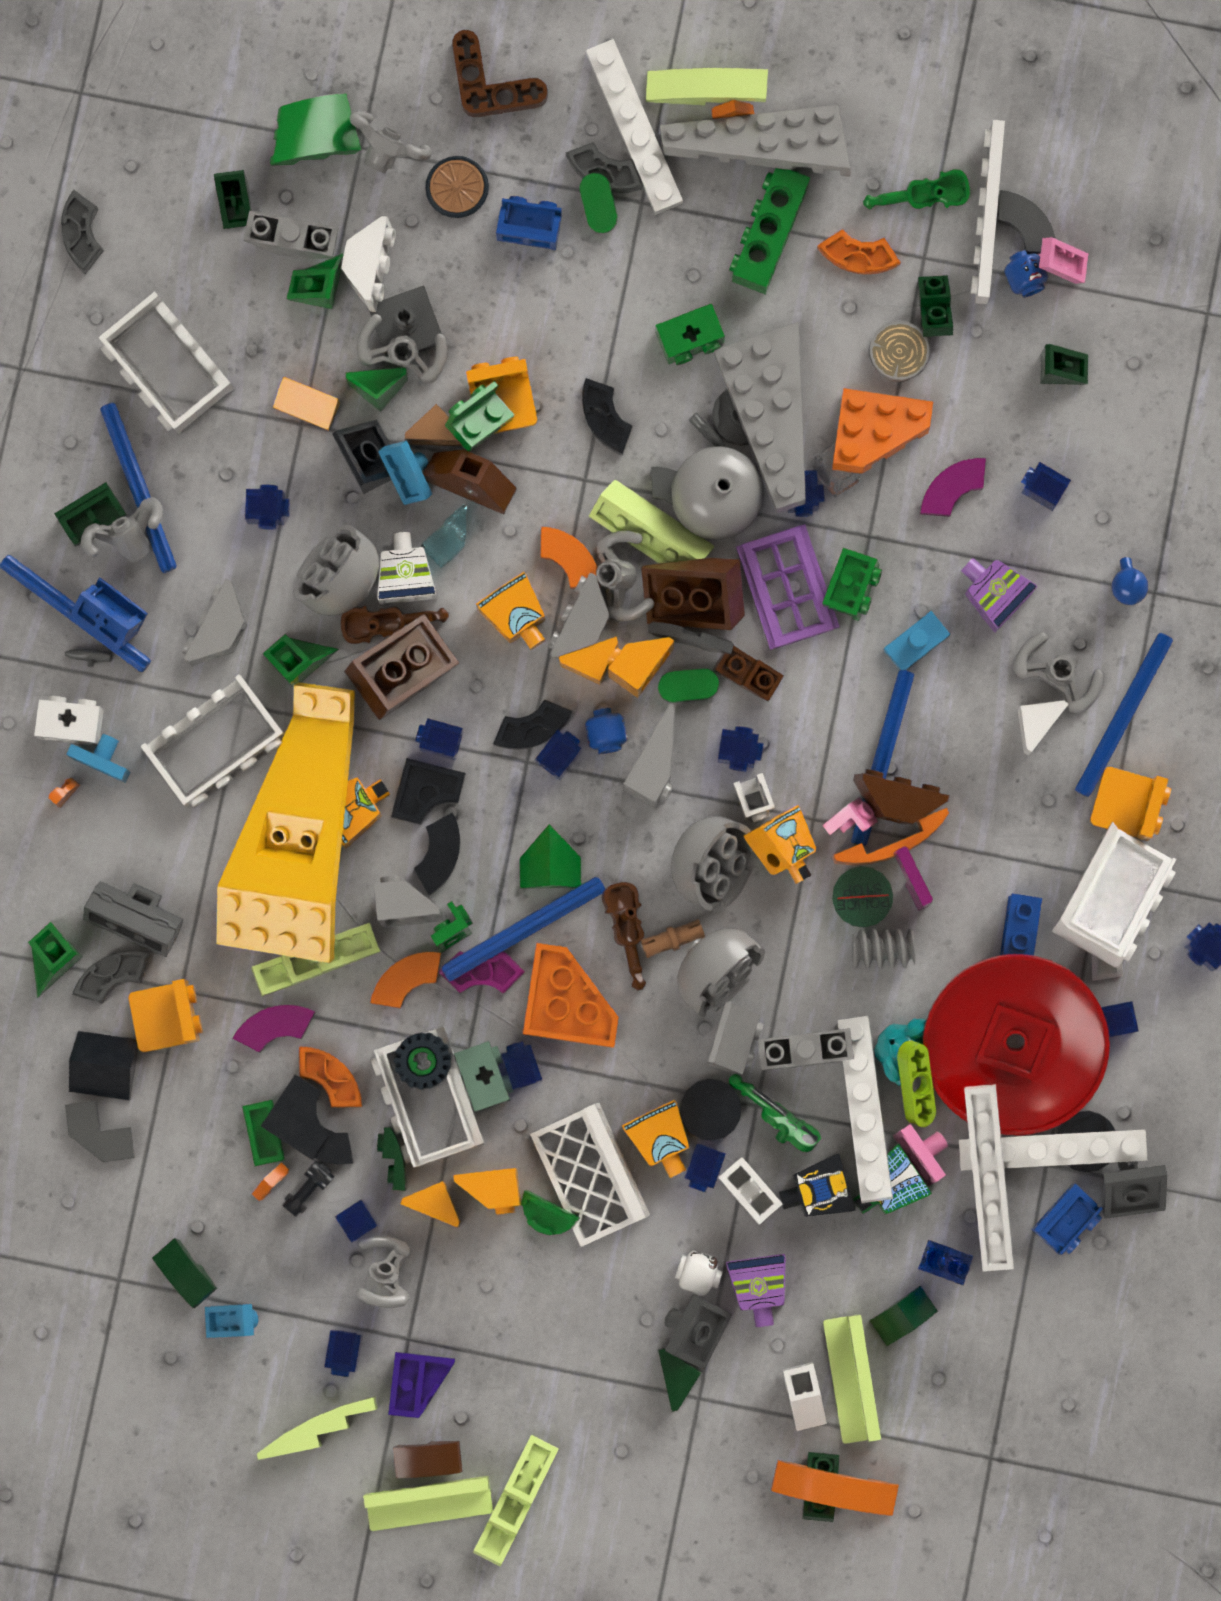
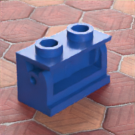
M510 196L509 199L502 198L496 230L497 241L556 250L562 219V208L549 201H539V204L529 203L527 199L519 196Z
M100 577L95 585H91L87 590L80 593L71 611L72 616L117 650L121 649L138 634L148 614Z
M1011 893V896H1008L1000 955L1026 954L1034 956L1042 898Z
M1074 1183L1070 1185L1031 1230L1058 1255H1062L1065 1251L1070 1254L1081 1242L1078 1236L1085 1229L1091 1231L1102 1219L1099 1213L1103 1208L1098 1207V1204Z

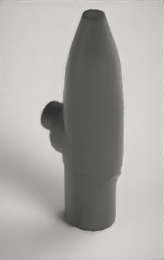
M695 413L689 419L698 431L714 446L726 447L717 432L698 413Z
M74 649L65 652V656L88 662V667H94V662L112 661V652Z

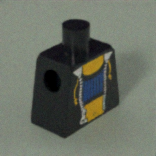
M839 1154L828 1157L793 1174L796 1187L779 1192L783 1209L801 1205L804 1217L856 1211Z

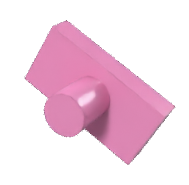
M1053 237L1043 238L1041 254H1038L1040 256L1039 268L1074 284L1085 283L1088 253Z
M909 1124L893 1135L927 1186L936 1183L946 1176L934 1158L935 1155L948 1147L947 1141L941 1133L936 1132L922 1141L912 1125Z

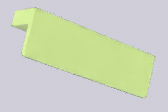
M614 480L602 492L589 514L590 518L613 533L617 531L640 533L643 537L641 543H627L659 564L704 559L714 548L713 544L693 534L680 522L617 480Z
M861 1315L824 1320L823 1325L842 1442L847 1444L866 1440L869 1442L881 1440Z
M489 1476L367 1493L363 1496L371 1531L485 1515L493 1512Z

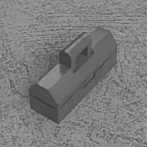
M100 881L95 886L93 893H91L84 906L83 920L164 957H167L183 924V918L158 907L162 895L135 883L130 891L126 893ZM134 898H139L147 903H150V905L147 906L139 901L134 900Z

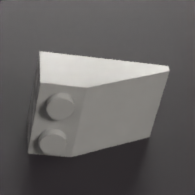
M670 704L623 783V791L654 809L658 803L664 805L673 790V785L670 784L675 707Z
M726 1001L707 1066L741 1076L744 1069L750 1071L755 1053L749 1052L753 1040L758 1041L763 1028V1023L758 1022L760 1015Z

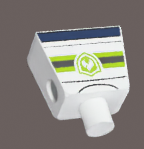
M410 532L392 534L394 550L381 552L378 583L379 604L437 599L424 548H412Z

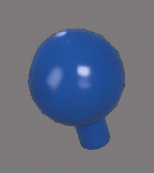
M1124 557L1120 559L1121 571L1114 576L1111 590L1114 597L1120 603L1135 605L1146 597L1148 581L1141 571L1133 568L1132 559Z

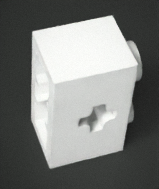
M48 696V700L39 699L34 736L39 740L97 746L101 735L104 710L100 706H96V701L78 699V704L66 703V698L60 696ZM71 713L76 718V722H70L68 727L63 722V718H69Z
M742 1157L718 1177L758 1225L782 1205L781 1201Z

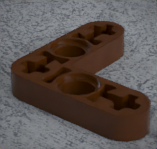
M461 30L454 35L452 46L463 110L468 116L484 117L538 108L546 103L548 89L546 84L538 78L486 85L477 35L470 30ZM462 39H468L469 43H474L470 45L471 59H465L463 47H458V45L462 44ZM473 66L479 71L478 78L473 81L465 80L462 72L466 67ZM530 87H536L537 91H543L538 94V99H532L531 95H523V102L518 103L517 88H521V94L530 93ZM507 90L513 94V100L510 104L502 105L497 102L496 96L500 91ZM487 93H491L494 107H489L488 101L479 103L478 109H473L472 104L467 103L471 102V97L477 96L479 101L488 100Z

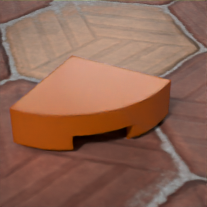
M737 100L720 104L711 109L712 119L754 114L753 105Z
M73 778L66 779L64 785L61 788L56 787L48 795V798L61 808L78 789L80 784Z
M281 1162L261 1181L252 1195L258 1201L263 1200L273 1187L285 1178L289 1173V1169Z

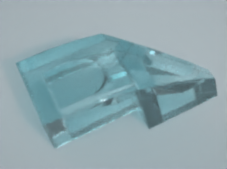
M464 504L421 544V547L424 548L425 552L441 569L465 546L467 507Z

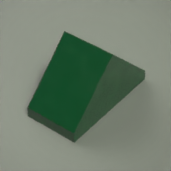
M244 170L214 174L223 229L246 226L249 211H252L248 180Z
M1046 344L1041 353L1040 384H1088V354L1053 344Z
M918 1286L869 1321L885 1345L889 1346L914 1331L938 1311L922 1287Z
M665 1348L658 1349L671 1410L674 1412L679 1410L700 1376L701 1371L666 1352Z

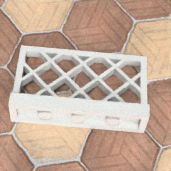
M600 1103L593 1104L530 1134L563 1209L574 1214L573 1211L580 1213V1219L572 1229L581 1247L650 1216ZM581 1117L587 1127L584 1140L568 1134L571 1123ZM566 1125L564 1132L556 1130L557 1128ZM549 1132L562 1136L556 1153L544 1148L540 1136ZM590 1135L594 1144L588 1142ZM566 1138L582 1144L576 1160L560 1155ZM586 1146L596 1149L600 1155L596 1168L581 1163ZM548 1155H551V1156L554 1157L552 1163H551V1161H550ZM558 1159L574 1164L569 1181L557 1176L555 1167ZM602 1164H604L607 1172L601 1170ZM578 1167L595 1172L589 1189L573 1183ZM599 1174L610 1178L613 1184L609 1196L593 1191ZM561 1183L567 1185L565 1192L563 1190ZM571 1187L587 1193L582 1209L570 1205L567 1197ZM615 1192L617 1193L620 1201L613 1198ZM591 1195L607 1200L602 1217L586 1211ZM611 1203L623 1206L628 1219L620 1223L606 1219ZM584 1215L600 1221L596 1234L585 1238L580 1227ZM604 1223L611 1225V1227L602 1230Z

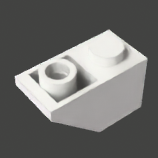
M811 1362L783 1369L782 1373L796 1431L827 1424L814 1364Z

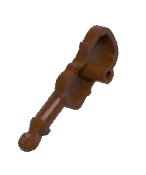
M366 605L361 608L354 607L342 614L341 631L348 643H370L372 636H391L423 614H425L430 623L437 620L444 623L449 618V612L444 608H440L437 612L403 613L396 606L386 609L381 607L378 611H369Z
M628 882L616 883L605 888L601 898L605 906V914H610L613 919L614 940L625 949L629 973L633 977L632 987L639 991L643 990L646 985V981L642 977V966L636 947L641 939L644 938V931L641 927L642 922L636 915L637 908L641 907L642 904L639 902L638 890L633 884Z

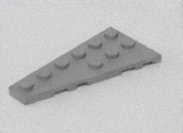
M838 104L660 125L663 155L700 159L705 155L719 157L720 162L730 163L731 159L746 160V165L793 170L797 166L812 168L814 173L824 174V170L840 171V176L851 177Z
M799 322L714 350L717 365L776 514L805 504Z

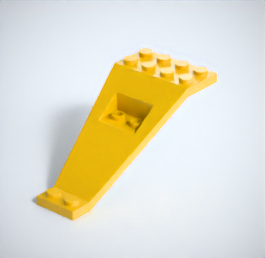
M301 682L294 685L293 716L283 736V743L279 745L217 886L216 944L326 963L334 960L336 893L354 727L355 690ZM277 831H280L283 834L284 839H281L278 836ZM306 835L311 838L312 844L307 842Z

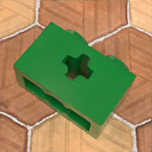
M712 303L655 325V333L668 365L674 362L676 365L685 364L693 359L692 355L704 352V354L713 353L714 350L721 348V344L725 342V335ZM691 331L692 335H696L695 342H691L689 338H686L687 332Z

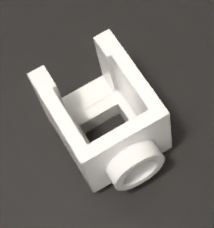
M763 773L758 774L754 779L742 783L740 781L733 783V788L745 820L752 818L753 823L771 817L769 812L773 811L775 806ZM759 792L764 805L750 810L745 796Z

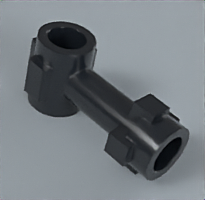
M314 1161L304 1173L308 1180L294 1196L289 1193L284 1198L286 1201L282 1206L297 1217L299 1213L302 1214L307 1209L304 1202L315 1189L319 1187L321 1190H324L335 1176L330 1173L331 1170L326 1165Z

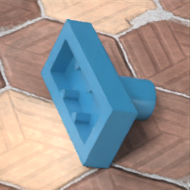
M407 440L384 446L378 451L404 505L426 500L433 494L422 473V470L428 465V459L421 452L413 454Z
M930 611L883 650L899 670H907L948 638L950 633L934 613Z
M102 734L94 753L71 744L66 754L71 759L126 783L131 773L128 769L110 761L119 741L106 734Z
M252 1304L205 1307L206 1338L254 1335V1328L258 1325L257 1312L252 1310Z

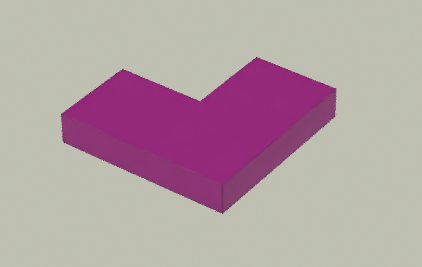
M904 846L896 850L894 856L907 880L905 885L918 911L928 907L933 902V898L908 847Z

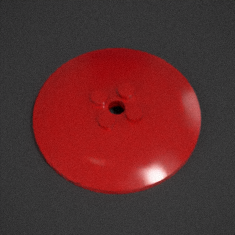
M1026 954L991 957L979 961L957 974L946 984L933 1002L926 1019L923 1034V1045L926 1046L929 1053L933 1087L941 1100L952 1112L968 1122L964 1088L996 1084L1000 1131L1003 1135H1029L1043 1132L1075 1116L1086 1106L1098 1090L1107 1069L1110 1050L1106 1018L1101 1005L1090 988L1077 975L1064 966L1045 958ZM1012 1034H1019L1024 1038V1043L1019 1048H1011L1006 1043L1008 1037Z

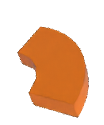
M842 229L817 245V249L827 260L837 267L852 273L879 274L892 270L901 264L885 238L875 242H861L851 238Z
M541 526L540 557L551 560L563 568L568 576L570 589L576 588L581 576L587 578L589 573L596 575L597 565L588 549L578 539L562 530Z
M441 952L416 953L393 964L376 984L370 1003L401 1009L405 997L414 988L423 984H434L437 982Z
M299 1047L300 1078L311 1079L320 1084L329 1096L331 1108L363 1107L359 1086L350 1070L339 1059L316 1048Z

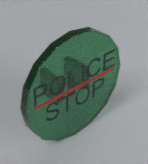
M860 866L849 869L838 878L833 887L832 901L836 913L843 921L855 927L866 928L877 925L886 918L892 908L893 891L890 882L884 874L874 868Z

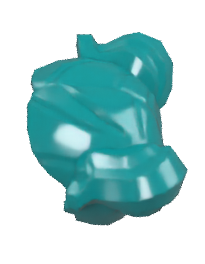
M914 1018L908 1025L891 1024L878 1036L874 1055L884 1067L886 1077L891 1082H896L898 1086H901L897 1060L898 1050L904 1042L909 1040L923 1044L925 1019Z

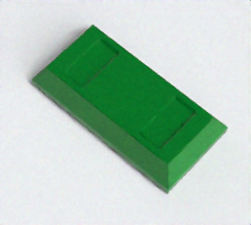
M273 1100L242 1106L255 1167L285 1160L281 1139L261 1127L274 1107Z

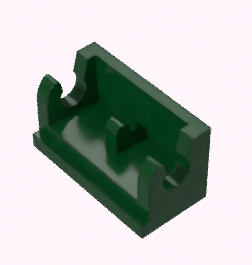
M107 482L54 513L75 547L81 544L84 529L91 524L97 523L110 526L118 518L127 516Z

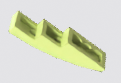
M693 68L648 71L646 102L704 106L706 102L726 103L732 100L766 102L768 69Z
M367 923L335 935L334 960L330 963L282 955L281 957L252 966L251 969L262 997L379 953L380 949L371 925Z
M376 1396L342 1405L311 1418L286 1432L257 1453L258 1460L321 1447L320 1434L348 1429L350 1427L349 1415L378 1409Z
M533 1435L530 1436L473 1551L474 1554L501 1567L559 1448Z

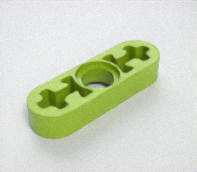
M909 1040L900 1046L897 1053L905 1118L914 1125L927 1127L933 1122L936 1115L929 1053L923 1044ZM920 1076L921 1084L916 1091H913V1082Z

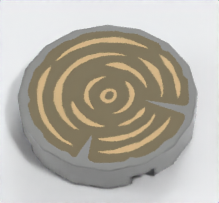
M894 321L885 324L876 331L870 342L869 357L873 367L880 376L889 381L904 382L914 378L923 371L929 359L930 347L927 337H923L919 327L909 322Z

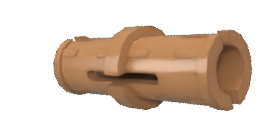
M696 919L676 928L672 926L667 927L665 932L641 939V944L644 952H646V957L650 958L670 949L676 951L680 949L681 945L704 938L705 934L699 919Z

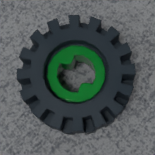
M420 1032L406 1038L397 1048L396 1056L394 1057L396 1074H399V1079L402 1082H406L409 1087H415L420 1090L430 1089L446 1078L451 1068L452 1057L451 1053H449L448 1045L442 1041V1038L436 1037L432 1033ZM425 1052L428 1054L427 1059L431 1061L428 1069L422 1070L418 1068V1062L414 1061L417 1053Z

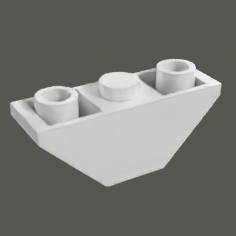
M381 216L347 240L341 266L346 280L371 312H376L378 302L383 300V276L388 274L390 267L389 246H394L396 237L395 229L392 228L388 217Z

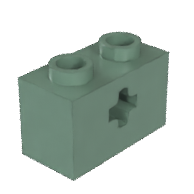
M487 1041L454 1053L475 1113L510 1101L508 1094L514 1091L508 1074L505 1076L501 1075L498 1065L503 1063L498 1046L491 1047L490 1042ZM484 1067L488 1072L493 1071L494 1073L490 1077V1083L487 1085L482 1080H477V1076L481 1074L480 1069Z

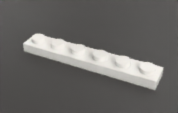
M614 39L587 49L586 55L628 153L634 162L655 215L683 204V199Z
M993 120L990 129H985L983 147L989 148L988 158H982L981 176L986 177L985 188L980 187L978 206H983V216L977 217L976 235H981L980 246H975L973 264L978 265L977 276L972 275L970 294H976L975 303L987 304L990 298L1005 121Z
M862 1016L838 1020L839 1029L850 1028L854 1059L843 1061L861 1202L868 1203L893 1199L869 1017Z
M996 1084L965 1087L982 1270L1014 1269Z
M1146 1130L1001 1137L1004 1168L1148 1161ZM969 1139L959 1140L961 1171L972 1170Z

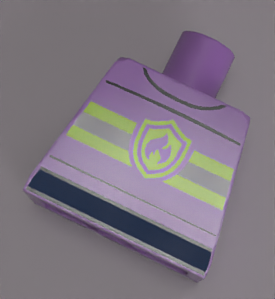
M972 558L961 570L973 582L965 593L966 597L995 633L1037 588L1033 582L999 560H995L985 569L978 561Z
M785 1254L726 1262L741 1311L753 1309L756 1327L774 1325L772 1306L784 1305Z

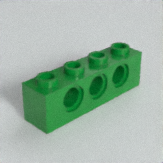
M775 168L774 173H767L762 186L766 193L763 200H756L751 216L755 217L752 228L746 226L740 244L744 245L741 255H734L729 271L733 272L732 282L766 295L808 190L811 177L793 170ZM775 196H783L788 203L783 207H777L771 202V199ZM765 223H771L777 230L773 234H765L761 231L760 227ZM759 250L765 254L766 258L761 262H755L751 260L749 254L752 251Z

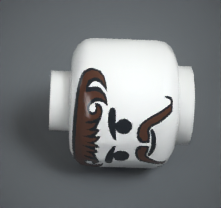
M692 1250L687 1256L682 1254L675 1278L679 1279L680 1288L704 1296L709 1293L711 1287L718 1288L723 1271L717 1269V1258Z

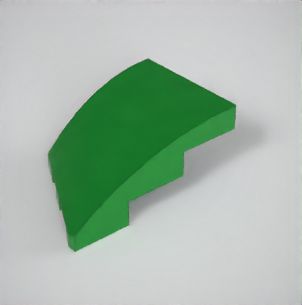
M332 94L304 99L278 108L276 120L278 126L274 132L273 139L276 140L274 154L270 157L271 166L294 165L300 160H324L330 155H349L359 152L361 147L356 128L350 123L351 109L347 94Z

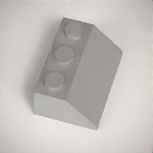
M399 876L381 877V883H374L377 921L383 928L444 921V915L440 908L407 881L401 880Z

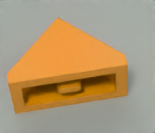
M617 637L560 656L559 662L561 667L600 685L608 669L609 663H607V660L618 647Z
M444 1181L406 1196L401 1200V1205L457 1228L460 1226L461 1220Z

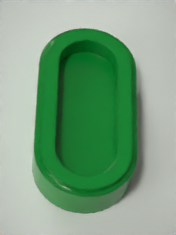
M588 174L582 179L579 188L588 225L598 233L610 232L618 222V214L610 183L602 174Z
M705 668L672 671L660 678L658 692L662 699L669 703L707 700L717 693L719 680L713 671Z

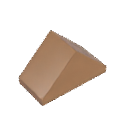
M437 404L405 432V441L407 440L409 445L462 446L445 427L449 417Z

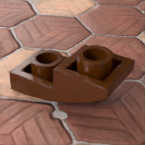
M734 645L732 653H722L713 668L720 675L769 702L784 675L759 659H754Z
M431 1441L428 1444L397 1445L393 1447L396 1478L432 1477L463 1472L459 1441Z

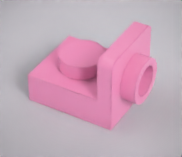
M859 797L822 826L831 835L839 829L844 833L855 824L864 832L878 821L874 816L873 809Z

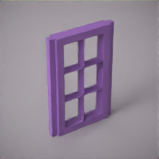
M805 524L736 546L770 650L840 628L835 611L822 605L827 588ZM793 540L800 563L784 568L777 545ZM771 547L779 570L763 575L755 552ZM803 570L810 593L794 598L787 574ZM781 576L789 600L773 605L765 581ZM813 599L820 623L804 627L797 604ZM791 606L798 630L782 634L775 611Z

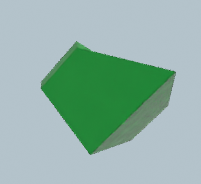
M344 253L304 270H293L287 299L333 309Z
M406 368L346 372V380L352 389L381 412L408 381V373Z
M284 634L262 654L294 689L295 684L303 682L339 649L289 638Z
M550 824L520 857V889L577 888L581 885V857Z
M51 922L28 942L32 947L37 998L83 957Z

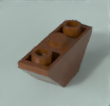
M464 449L434 453L423 473L428 483L501 514H505L517 490L511 481L490 460Z
M866 769L865 773L854 774L853 781L865 802L873 809L875 818L902 825L913 824L948 802L949 795L940 793V787L922 784V788L911 786L912 780L901 777H894L893 781L884 779V773Z

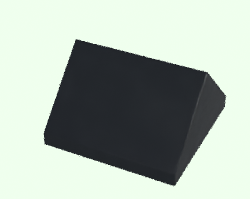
M377 419L336 430L332 433L363 494L391 480L378 453L379 450L384 446L390 445Z
M78 1031L69 1059V1092L130 1101L138 1054L137 1040Z

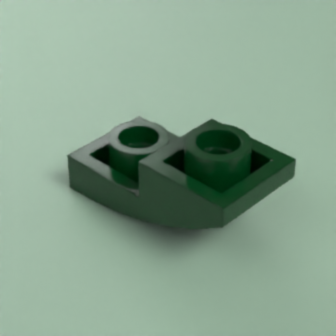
M948 275L918 277L923 337L953 335L954 327Z
M384 1127V1134H378L377 1152H382L383 1159H394V1165L388 1166L387 1184H393L392 1190L406 1191V1166L400 1143L393 1129Z
M176 1238L171 1240L152 1257L172 1286L194 1309L218 1289L202 1265L195 1263L182 1242Z
M808 1452L807 1466L838 1474L839 1455ZM806 1500L803 1501L802 1519L825 1522L834 1521L835 1507Z

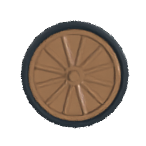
M452 156L440 160L433 166L427 176L425 190L429 203L436 211L447 217L462 218L474 214L482 207L488 195L489 183L485 171L477 162L464 156Z

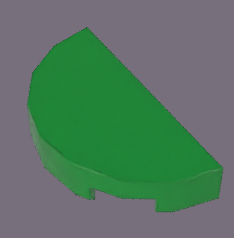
M524 1190L521 1206H523V1212L528 1225L537 1232L549 1236L562 1234L573 1228L579 1221L580 1217L529 1190Z

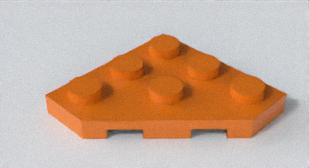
M843 388L832 470L863 474L882 458L887 459L904 449L905 445L917 437L920 439L928 434L933 401Z
M536 943L523 1035L614 1048L619 1017L576 961L567 947Z

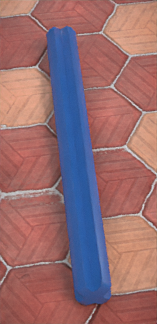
M109 403L102 406L100 411L138 508L144 499L151 496L115 403ZM161 523L156 529H150L147 525L145 530L160 570L163 573H167L176 569L177 565Z
M7 555L0 564L2 570L139 672H144L150 665L151 660L127 642L121 649L117 650L71 615L75 603L13 556Z
M1159 633L1156 636L1075 788L1079 794L1086 797L1092 794L1173 642V639L1168 635Z
M900 670L898 672L871 770L884 773V779L887 776L914 679V673L907 670ZM855 824L851 842L856 845L862 843L863 846H866L872 827L863 832Z
M598 877L590 879L445 963L441 967L445 977L449 981H453L598 897L605 889L602 881Z

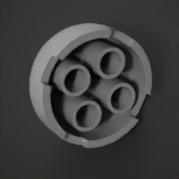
M722 446L704 448L688 457L676 472L671 485L673 510L678 520L690 532L705 539L732 538L742 533L757 517L764 497L762 478L754 463L741 452ZM723 481L728 484L725 490H721L718 486Z
M352 525L338 527L337 532L339 533L330 540L324 537L309 553L298 571L297 576L301 581L299 587L293 590L294 596L318 614L335 616L350 611L368 596L377 578L379 558L376 548L365 535ZM327 562L335 568V571L331 570L329 567L324 568L323 565Z
M721 816L703 818L687 828L675 846L671 861L672 879L678 892L689 902L709 911L718 906L727 907L742 892L752 870L745 868L750 860L751 852L754 851L743 837L751 832V830L743 824ZM721 869L732 875L740 876L737 882L730 887V879L720 874L719 871Z
M735 928L718 929L709 933L701 940H695L686 951L688 954L682 961L678 971L677 985L679 993L683 1000L700 1017H705L708 1013L706 1010L710 1008L716 1012L724 1006L726 1001L729 1002L750 980L748 976L752 971L751 967L753 964L756 966L761 964L765 955L764 948L750 935Z

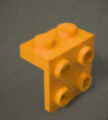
M516 356L502 359L501 364L489 366V363H479L471 366V370L466 371L470 395L480 385L484 384L487 387L495 381L499 385L495 393L515 414L512 421L494 434L534 426L537 423V414L525 359L519 360V357Z
M1114 767L1105 768L1091 813L1090 823L1093 826L1108 829L1110 824L1114 822L1117 828L1126 834L1149 841L1153 834L1158 835L1161 829L1163 817L1159 816L1161 805L1166 806L1170 797L1171 788L1167 787L1169 779L1161 776H1156L1152 779Z
M186 979L175 980L169 985L135 991L129 994L128 999L137 1045L141 1052H150L200 1041L199 1033H203L200 1015H195L193 1003H197L194 985H189Z

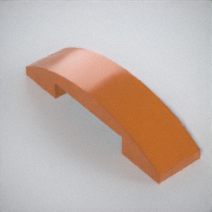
M942 809L918 820L916 823L920 832L869 854H866L861 843L834 854L832 859L836 864L868 865L895 858L894 852L906 846L910 851L930 837L948 816V809Z
M777 1460L771 1491L828 1506L892 1516L899 1485L870 1478L866 1480L817 1470L806 1465Z

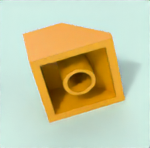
M667 637L628 643L622 650L617 647L607 660V663H609L608 677L638 698L674 650V640Z
M517 1168L453 1175L455 1183L488 1209H495L496 1215L515 1213V1206H521Z

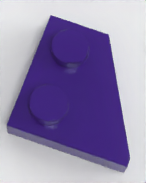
M395 1352L388 1415L420 1418L455 1364V1358Z

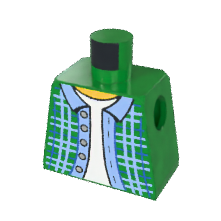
M899 1144L887 1153L893 1199L862 1203L859 1194L853 1198V1201L862 1214L878 1205L886 1215L932 1194Z

